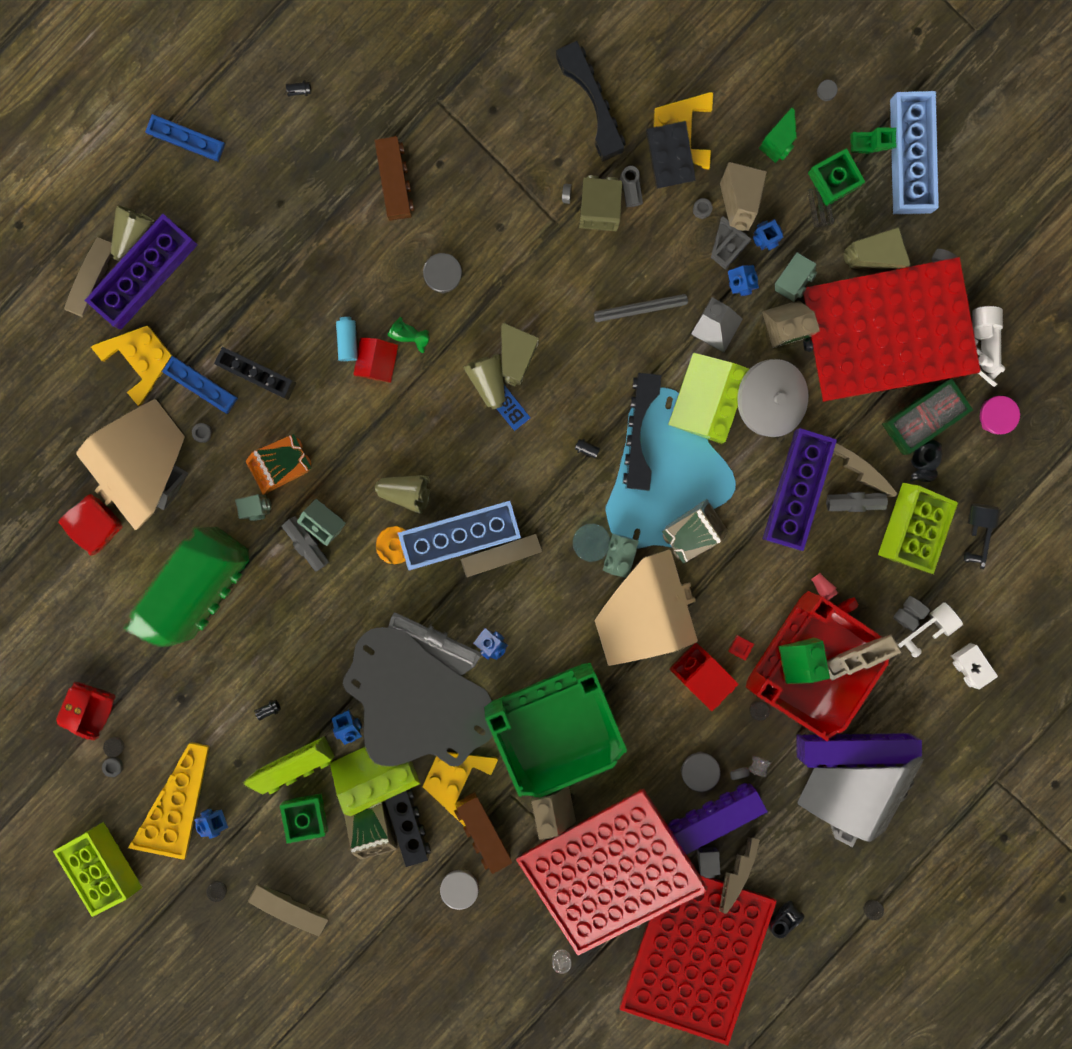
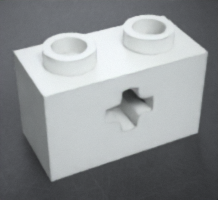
M969 643L951 655L954 659V666L958 671H962L965 676L963 679L969 687L981 689L998 677L975 644Z

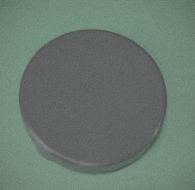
M438 253L426 261L423 268V276L425 282L432 290L445 293L452 291L458 286L462 278V270L455 257L446 253Z
M700 751L686 758L681 767V774L689 788L704 792L712 789L719 781L720 767L711 755Z

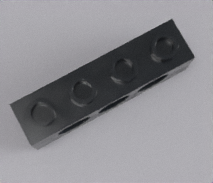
M224 347L221 348L214 362L215 365L289 400L296 385V382Z
M412 788L385 800L406 867L428 861L429 854H431L429 842L425 843L424 835H426L424 825L420 824L418 817H420L418 806H414L412 800L415 798ZM404 802L408 808L401 810L398 807V803ZM409 820L413 823V827L407 828L403 822ZM416 839L419 845L412 846L409 840Z

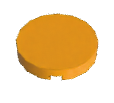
M397 526L388 527L377 537L376 550L380 558L385 562L400 564L406 561L398 536L399 532L406 531L404 528Z

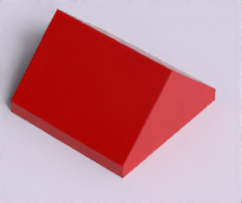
M360 338L357 353L358 360H356L353 375L391 383L399 345L375 338Z

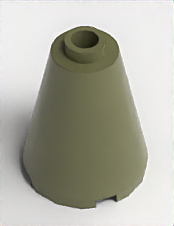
M118 205L115 209L111 254L114 255L113 258L117 261H120L155 222L149 216L143 213L139 214L135 212L136 210Z
M494 354L490 359L484 357L463 366L464 371L486 406L492 409L502 407V403L505 402L500 354Z
M426 475L381 478L376 482L375 492H377L378 497L422 514V509H426L429 501L430 489H427V483H430V478Z

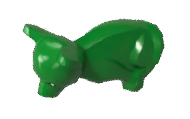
M399 317L390 328L388 337L400 342H415L418 350L424 353L425 346L430 340V332L428 330L418 332L413 326L404 323L402 317Z

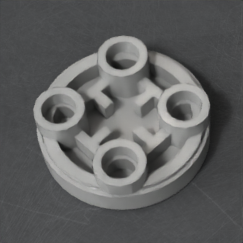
M454 870L448 873L443 878L440 887V894L444 903L450 908L457 910L470 907L476 901L479 891L476 878L468 870Z

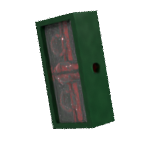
M950 378L942 381L882 423V426L902 455H907L966 416L973 409L953 379Z

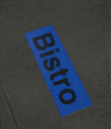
M504 385L505 402L497 410L515 431L529 420L530 416Z

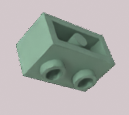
M796 253L776 281L775 291L795 302L797 297L801 298L806 291L805 286L807 283L812 282L817 275L816 263Z
M254 495L235 499L239 519L249 518L250 521L265 519V515L270 514V509H272L271 501L266 495Z
M317 499L302 512L297 523L326 546L341 532L346 524Z
M612 533L603 571L627 578L631 572L639 541Z

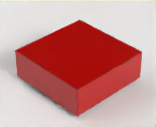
M736 635L728 652L746 661L754 644Z

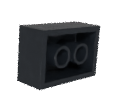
M686 121L646 129L655 187L658 189L696 181Z

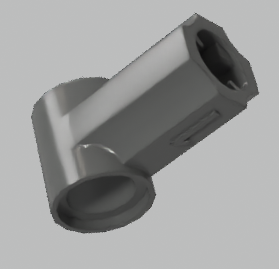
M628 166L623 170L620 181H622L626 207H635L643 204L639 170L634 166ZM625 173H632L634 175V180H627L625 177Z

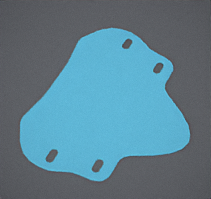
M660 388V395L647 409L640 430L642 453L652 471L650 491L625 489L626 484H622L623 473H627V465H624L625 454H629V446H626L625 443L617 480L606 505V515L613 534L633 539L635 529H640L637 549L652 545L672 547L663 538L662 531L667 525L706 499L713 509L721 506L732 497L736 488V481L732 470L710 445L708 439L668 425L679 394L677 391L668 388ZM671 396L673 398L671 408L666 409L667 398ZM631 408L629 416H633V408ZM627 426V435H631V427Z

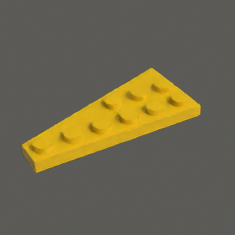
M194 742L188 744L176 768L168 778L166 785L161 790L128 848L183 860L186 859L210 746Z

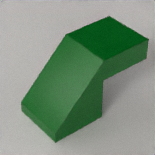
M877 127L872 132L851 133V153L869 154L896 148V128Z

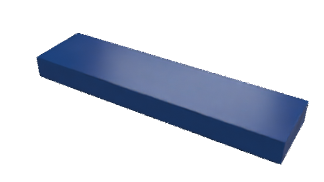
M153 114L145 131L148 135L219 162L225 147V143Z
M174 356L170 358L162 370L164 374L226 414L229 413L238 399Z

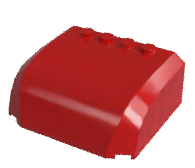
M807 591L799 599L753 669L745 687L828 741L830 737L837 733L840 734L847 729L888 666L889 659L868 669L863 668L850 675L847 673L835 680L830 678L814 683L786 684L779 646L817 638L823 641L826 659L828 660L855 647L882 638V636L822 596Z

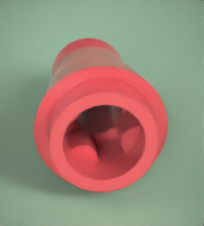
M821 573L811 579L819 595L826 600H830L838 594L836 587Z

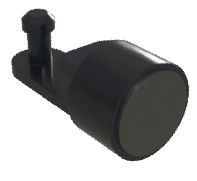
M971 504L968 523L972 525L971 535H977L978 526L986 527L982 554L975 555L966 552L963 560L968 563L969 561L980 563V569H984L986 565L992 528H998L1001 509L998 507L984 504Z

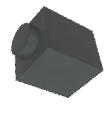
M717 847L698 848V871L700 875L705 878H714L715 875H720V858Z

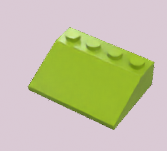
M693 353L668 425L721 444L725 443L738 407L739 386L749 368Z
M902 483L878 555L934 574L958 502L921 486Z
M324 736L257 769L244 781V784L262 795L267 792L272 794L280 789L279 786L285 783L288 786L296 782V778L301 775L304 777L314 773L313 769L319 766L321 769L332 764L331 760L335 756Z
M365 747L330 764L336 794L343 814L350 817L420 784L412 761L396 766H381L373 762Z
M104 822L53 851L92 917L127 900L142 889L138 878L135 876Z

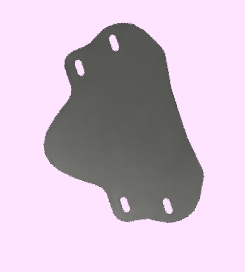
M384 627L374 628L367 631L358 640L355 646L353 663L344 677L343 686L349 694L358 699L364 706L365 748L374 763L381 766H396L421 756L432 754L450 766H459L474 749L491 739L493 735L485 719L484 707L492 701L484 688L452 671L424 650L403 630ZM368 645L375 651L374 655L365 652L363 646ZM352 679H356L357 681L362 683L363 688L358 689L357 687L352 685ZM478 725L484 729L485 735L482 736L474 730V726ZM452 748L458 753V757L454 758L448 754L447 749Z

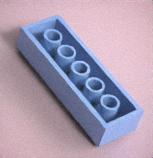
M936 91L897 92L890 99L891 128H896V148L891 149L893 214H930L939 208Z
M510 501L398 533L408 570L521 538Z

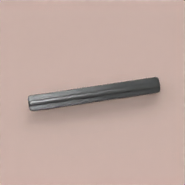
M686 294L595 311L594 319L596 322L683 306L688 303Z

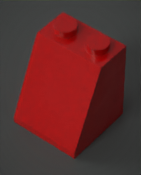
M694 643L669 669L711 711L718 707L739 685L697 643Z

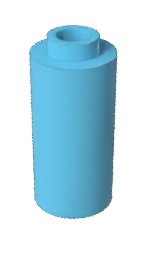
M340 317V321H336L338 361L358 360L356 323L354 320H351V317Z

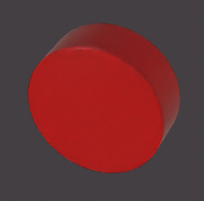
M853 597L841 602L838 608L849 613L855 610L859 604L856 598Z

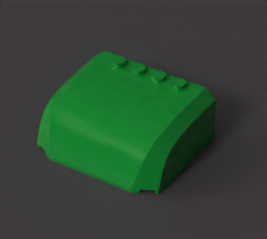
M197 527L193 529V537L189 541L185 539L179 545L131 613L130 618L133 620L124 626L126 630L154 645L173 646L194 639L199 630L203 631L209 623L207 619L211 614L214 615L220 608L219 602L222 598L226 599L231 592L229 588L233 583L236 584L242 577L241 571L249 562L248 548L220 528Z
M591 663L573 667L496 699L484 707L485 719L520 797L527 795L541 798L613 768L618 759L627 752Z

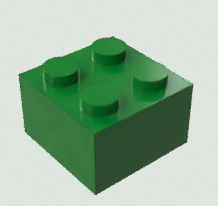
M847 148L813 166L808 172L825 206L857 190L865 183Z
M322 793L284 800L280 804L287 843L326 836L329 830Z

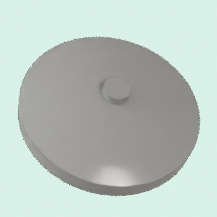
M770 359L754 365L743 377L738 390L737 401L741 418L749 429L762 436L779 437L794 430L802 421L808 406V388L802 373L793 364L784 360Z

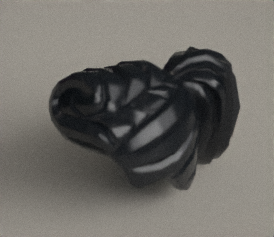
M936 440L928 441L924 446L914 451L911 463L919 470L911 475L910 482L919 480L927 483L937 478L938 472L936 468L942 460V444Z

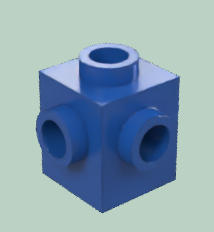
M775 220L769 223L768 221L762 222L757 225V229L753 233L754 242L757 247L760 246L761 250L766 248L768 250L774 249L779 246L778 242L783 238L782 229Z
M754 265L741 266L728 271L732 294L740 293L741 296L752 294V290L759 288L758 276Z
M484 628L473 643L481 650L482 656L488 660L489 658L497 660L502 657L508 646L503 641L504 637L497 631L493 633Z
M349 710L332 718L333 733L336 739H340L344 745L362 737L360 731L362 724L359 718L355 719Z
M212 809L201 812L200 817L194 819L196 830L201 837L209 836V839L219 836L221 831L228 828L222 810L212 811Z

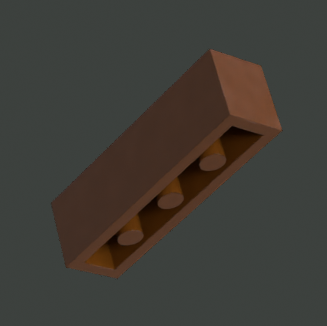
M397 136L374 140L387 217L389 221L411 218V211H414L413 200H409L408 197L411 187L409 180L405 179V173H408L406 161H402L401 154H405L403 142H399Z
M474 792L456 802V810L454 812L458 820H463L466 826L463 829L468 837L472 836L474 840L472 845L476 853H481L483 856L481 862L486 870L490 869L491 873L494 874L512 863L511 857L477 794Z

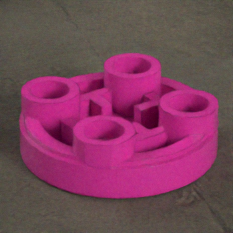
M996 396L982 404L980 421L984 430L998 435L1006 434L1018 425L1020 410L1011 398Z

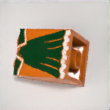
M294 434L252 452L247 458L246 463L263 495L306 474L311 469V461L307 455H304L302 443Z

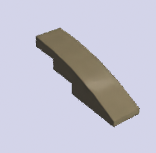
M96 238L71 288L64 307L66 311L81 317L86 313L90 305L85 299L100 284L101 279L109 268L107 263L112 256L111 242Z
M836 443L833 453L845 459L843 467L859 474L856 479L857 482L878 492L886 493L889 497H896L897 492L878 471L858 455Z
M534 534L460 560L466 577H470L538 554L542 550L537 535Z
M892 635L860 645L827 660L830 678L835 680L847 673L850 675L863 668L868 669L901 653V650Z
M748 837L745 855H737L734 873L726 872L719 907L720 912L727 914L739 897L754 864L759 839Z
M259 884L256 885L248 899L250 904L264 912L316 936H320L328 922L327 916L310 910L309 906L293 901L291 896Z

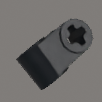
M792 901L784 903L771 917L768 928L776 938L786 937L805 917L802 912H799L793 906L794 903ZM777 924H782L779 930H774Z

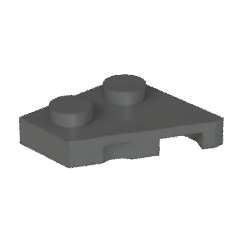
M722 217L711 258L726 270L751 242V238L741 230L731 227L729 221Z

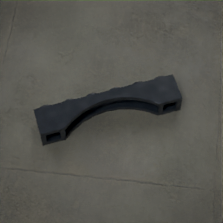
M578 41L556 50V59L563 75L579 84L593 103L598 124L594 145L603 162L623 153L626 143L622 134L619 135L616 128H618L616 119L609 114L610 107L606 99L603 100L601 96L602 88L600 83L594 80L592 65L586 62V52L583 46L580 47Z
M638 373L637 377H633L632 389H635V397L631 396L630 408H633V416L630 415L628 427H631V435H627L626 446H629V454H625L624 465H627V473H623L622 484H626L625 489L650 491L652 471L642 453L640 430L647 409L660 395L662 375Z

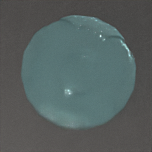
M586 524L575 532L573 549L581 559L589 562L598 561L604 558L608 552L610 537L602 526Z

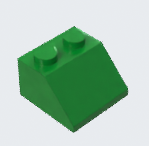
M793 108L772 129L759 147L775 163L779 159L784 160L795 147L792 144L796 139L795 110Z
M811 638L779 646L786 684L814 683L830 679L822 640Z

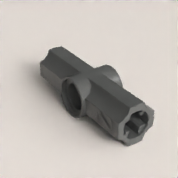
M865 492L827 495L826 499L827 511L866 512V510H886L888 505L886 493L865 494Z
M294 516L281 526L293 541L292 544L297 552L304 556L314 571L317 572L326 566L329 560L318 547V542L313 535L297 523L298 519Z

